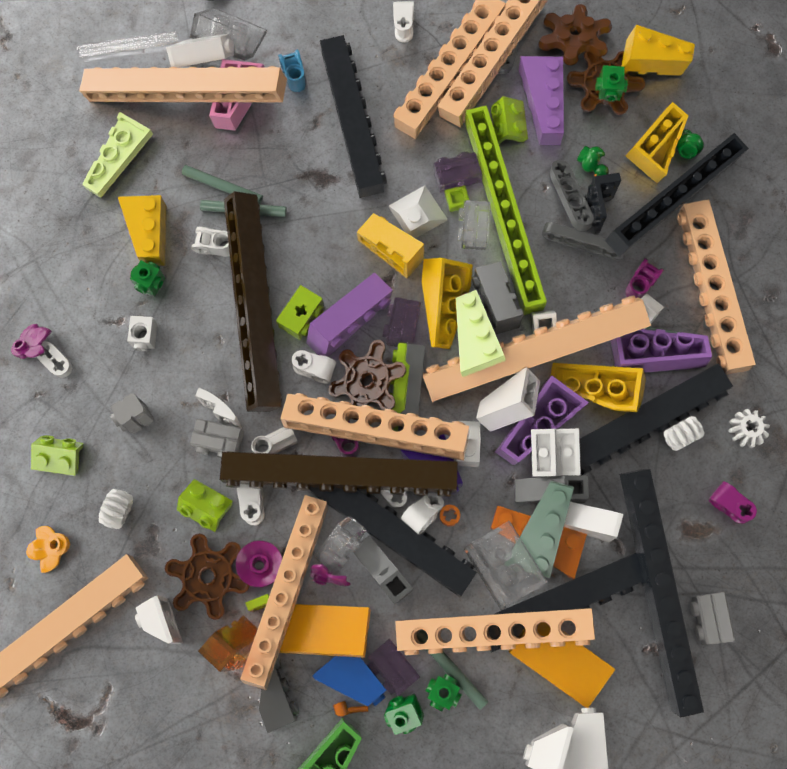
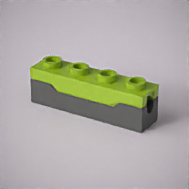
M398 343V350H393L392 363L402 362L406 367L405 376L391 382L394 388L393 393L390 394L395 398L396 403L392 410L399 414L414 413L419 415L425 345ZM402 426L393 428V431L396 432L403 430Z

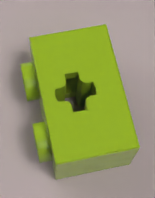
M300 285L276 319L278 327L301 340L303 336L308 335L310 323L324 312L323 298Z

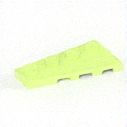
M121 112L117 116L118 121L115 127H112L108 133L110 137L106 145H102L99 151L101 155L92 164L82 184L87 190L102 198L153 135L149 128Z
M477 290L456 297L460 372L462 377L506 361Z

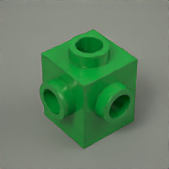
M603 65L595 85V90L599 91V99L609 102L620 101L623 92L626 93L628 80L624 79L625 67Z
M140 260L139 264L134 266L130 274V280L135 285L134 289L142 294L148 293L155 297L166 279L160 270V266L151 261L146 263Z
M444 674L443 678L437 676L436 680L431 678L425 690L429 693L427 698L431 700L429 705L441 712L444 708L450 710L451 706L456 708L462 696L459 693L460 687L456 685L458 680L447 674ZM446 688L449 694L446 698L440 697V689Z
M415 693L406 697L397 696L389 701L384 719L387 726L392 728L394 735L411 733L416 727L422 725L424 713Z

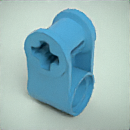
M297 49L294 53L283 56L279 54L278 58L282 71L287 78L289 89L293 92L303 91L306 87V78L299 50Z

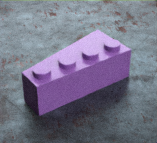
M521 56L518 70L522 77L523 88L527 95L528 106L532 113L539 145L560 146L564 135L563 57Z
M374 272L310 323L306 344L317 355L330 357L366 322H369L380 309L383 310L390 304L393 290Z
M641 329L610 340L615 367L643 368L644 373L704 368L712 358L709 339L705 335L683 332L675 334L661 329H656V331Z
M550 376L539 389L535 415L516 422L495 453L512 465L519 463L532 452L531 429H558L589 402L555 377Z

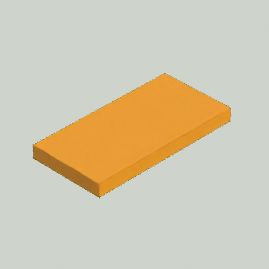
M296 604L279 653L365 658L371 609L369 607Z
M540 622L537 626V631L541 636H548L551 628L548 623ZM524 628V630L521 632V634L519 635L518 638H522V637L525 636V634H526V629H525V628ZM565 641V646L550 647V642L540 643L539 648H526L525 644H515L516 649H509L510 654L585 708L592 704L616 670L584 645H575V641Z

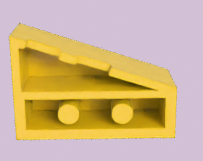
M636 25L626 39L621 66L625 67V74L628 71L638 72V74L656 72L657 75L681 76L693 60L695 44Z
M162 196L118 197L137 258L146 263L151 261L158 266H165L167 206Z

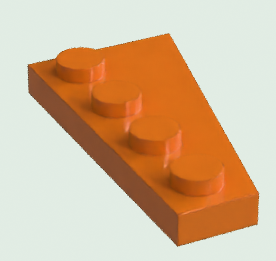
M497 506L490 529L516 544L531 516ZM564 527L553 568L558 569L573 580L575 579L587 534Z

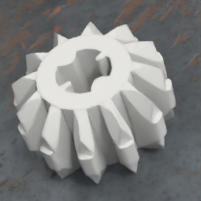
M745 409L743 413L737 412L735 419H731L729 422L733 427L728 432L735 433L736 436L732 438V441L739 439L740 447H744L746 444L749 448L755 447L756 444L761 445L764 443L763 438L769 436V433L765 430L770 425L763 423L766 416L758 417V410L752 413L749 409ZM750 426L752 430L748 431L746 427Z
M693 416L670 427L663 433L666 443L675 451L695 442L705 434L702 424Z
M120 489L110 490L100 508L99 523L108 528L120 529L131 511L133 496Z

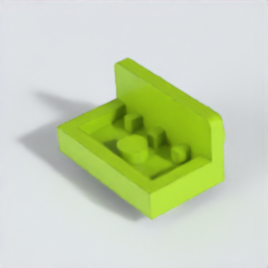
M505 96L501 97L491 106L493 127L498 144L506 139L525 142L528 139L524 102Z
M51 435L40 436L31 444V470L75 476L79 469V451L83 448L84 443L76 442L72 438L62 440L55 439Z
M193 479L178 497L177 511L184 517H189L198 522L203 528L215 532L218 529L220 520L231 508L233 501Z

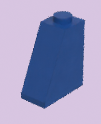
M335 656L312 675L315 680L367 707L371 703L376 706L386 698L383 693L387 689L362 657Z

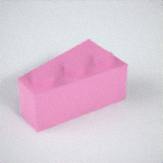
M222 59L220 67L248 68L249 66L265 68L261 63ZM212 102L209 116L214 127L236 131L253 102Z

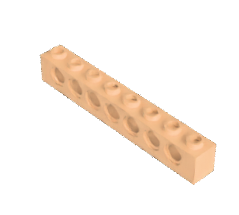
M475 0L471 12L464 15L461 26L458 29H454L450 36V41L447 44H443L437 59H433L430 62L426 74L419 77L416 88L413 91H409L403 106H399L394 112L395 128L416 140L438 109L439 99L441 96L446 95L452 80L457 79L462 66L468 63L473 50L482 43L484 34L491 30L495 18L502 14L506 3L501 0ZM412 110H418L419 112L413 113V112H411V111H412Z
M548 0L507 1L504 11L495 18L493 27L484 34L482 43L473 50L470 60L462 66L457 79L452 80L446 95L441 96L437 104L439 117L461 128L465 122L466 110L473 109L500 71L501 66L505 64L508 56L512 54L513 49L516 48L517 43L523 38Z
M710 200L683 204L677 214V220L683 228V242L688 246V261L694 268V283L700 290L699 301L701 306H704L706 312L705 323L707 327H710L712 334L710 341L712 347L716 349V363H719L726 375L749 371L756 364ZM693 224H698L701 229L695 228ZM699 243L704 244L707 249H702ZM704 263L709 264L712 269H707ZM710 284L716 285L718 290L712 289ZM715 304L721 305L724 311L718 310ZM721 325H726L729 328V332L724 331ZM727 345L732 346L735 349V353L729 352Z
M296 393L295 395L287 394L280 418L284 428L463 461L469 439V426L459 421L450 423L436 417L427 419L419 417L414 413L399 414L391 409L377 410L369 405H362L360 407L346 401L332 402L324 397L310 398L301 393ZM313 410L312 414L304 415L306 411ZM329 414L336 415L332 419H326ZM352 418L358 419L355 423H348ZM374 422L381 423L378 427L370 426ZM402 426L403 430L396 432L393 431V428ZM419 430H424L427 432L425 435L418 436L415 434ZM442 434L449 436L446 440H441L438 437Z
M307 495L304 496L240 678L245 684L267 690L328 511L327 501Z
M592 608L395 621L397 651H404L405 655H417L419 650L428 649V654L443 653V648H452V652H467V647L475 646L477 651L491 650L493 645H501V650L516 649L515 644H525L526 648H539L540 643L550 642V647L565 646V641H575V645H590V640H595ZM569 620L575 624L576 631L574 634L567 635L563 632L562 624L564 621ZM540 622L549 624L551 632L548 636H541L538 633L537 626ZM515 624H522L525 627L526 634L524 637L518 638L514 635L513 627ZM496 625L500 628L501 636L498 639L490 637V626ZM467 627H473L476 630L477 635L473 641L465 637V629ZM444 628L452 632V639L449 642H445L441 638V631ZM421 629L428 634L426 643H421L417 638V634Z

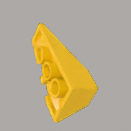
M446 258L423 259L422 287L431 347L451 348L458 327L456 321V297L470 291L472 264Z
M567 363L552 364L550 376L555 377L579 396L614 411L638 412L643 402L646 383L643 368Z

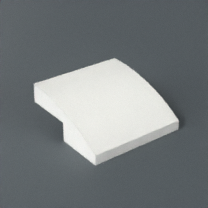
M198 388L195 395L204 407L213 410V414L221 423L240 428L243 427L232 410L223 401L208 391Z
M579 428L531 429L532 476L581 475Z

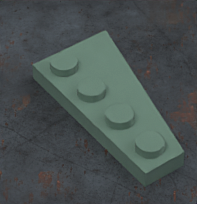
M550 481L504 565L547 578L551 577L574 490L573 486Z

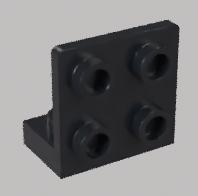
M620 173L594 176L591 184L588 186V192L584 197L594 217L591 227H594L595 234L600 233L607 218L604 203L614 198L621 183Z

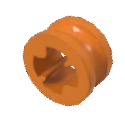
M451 504L444 506L440 511V521L445 526L456 525L460 520L459 509ZM453 510L455 511L453 515L457 516L456 519H451L450 522L446 521V516H443V513Z

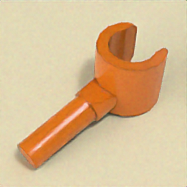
M346 701L333 705L337 716L368 712L367 706L348 708Z

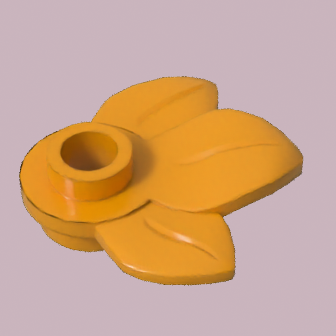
M41 526L36 529L37 539L28 545L26 555L30 559L40 560L41 572L47 573L59 565L60 556L68 551L70 542L64 534L56 533L52 527Z

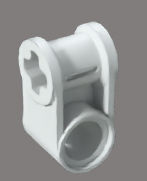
M414 1L393 2L395 37L399 42H409L413 38Z
M206 227L196 228L195 243L191 246L194 252L223 257L230 256L229 244L220 246L222 242L228 241L226 231Z
M299 350L293 354L292 364L296 374L323 384L330 383L337 363L335 360L305 350ZM302 360H306V363H303L302 366H299V363H301Z
M240 484V487L237 488L240 515L248 524L252 526L259 525L265 517L263 489L249 488V484ZM252 509L257 512L253 514V518L248 515L252 513Z
M428 493L427 496L422 497L419 501L409 506L403 513L401 520L420 535L429 525L435 522L437 513L444 506V500L441 496H437V493Z

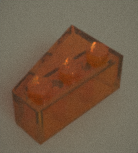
M244 615L238 622L235 620L230 624L233 626L232 628L226 625L215 631L198 650L219 672L237 671L247 660L244 657L251 650L258 628Z

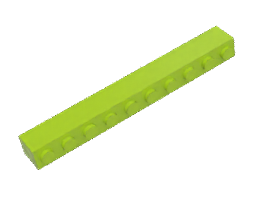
M487 105L466 110L465 125L520 309H522L524 315L531 314V312L544 311L547 301Z

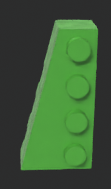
M342 717L298 769H347L362 739L361 733Z

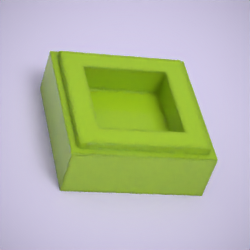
M465 185L444 191L450 212L471 206Z
M265 594L245 602L248 611L255 612L265 608L270 595Z

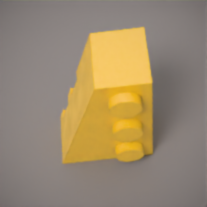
M672 102L625 157L658 184L667 175L669 164L675 154V148L681 138L689 115Z
M373 213L357 231L359 242L407 279L424 259V243L392 225L382 216L379 217Z

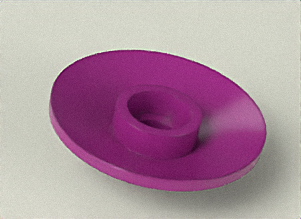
M250 542L237 555V574L244 583L252 587L259 588L271 585L276 579L282 555L269 542ZM258 562L264 565L260 570L255 568V564Z

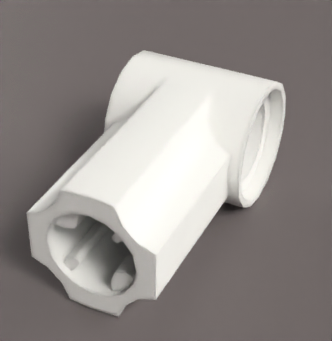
M282 427L266 436L256 437L252 441L251 448L253 453H259L257 451L258 447L267 445L268 450L263 453L277 454L297 444L298 441L292 429Z

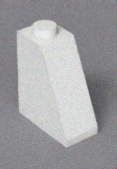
M230 33L189 39L166 47L171 67L177 68L226 59L234 55V43L230 38Z
M527 367L522 369L480 401L476 419L491 432L534 416L540 380Z
M570 502L564 527L585 533L587 536L605 542H610L618 537L623 514Z
M596 707L581 708V712L574 714L570 726L574 729L563 769H608L604 715L602 712H596Z

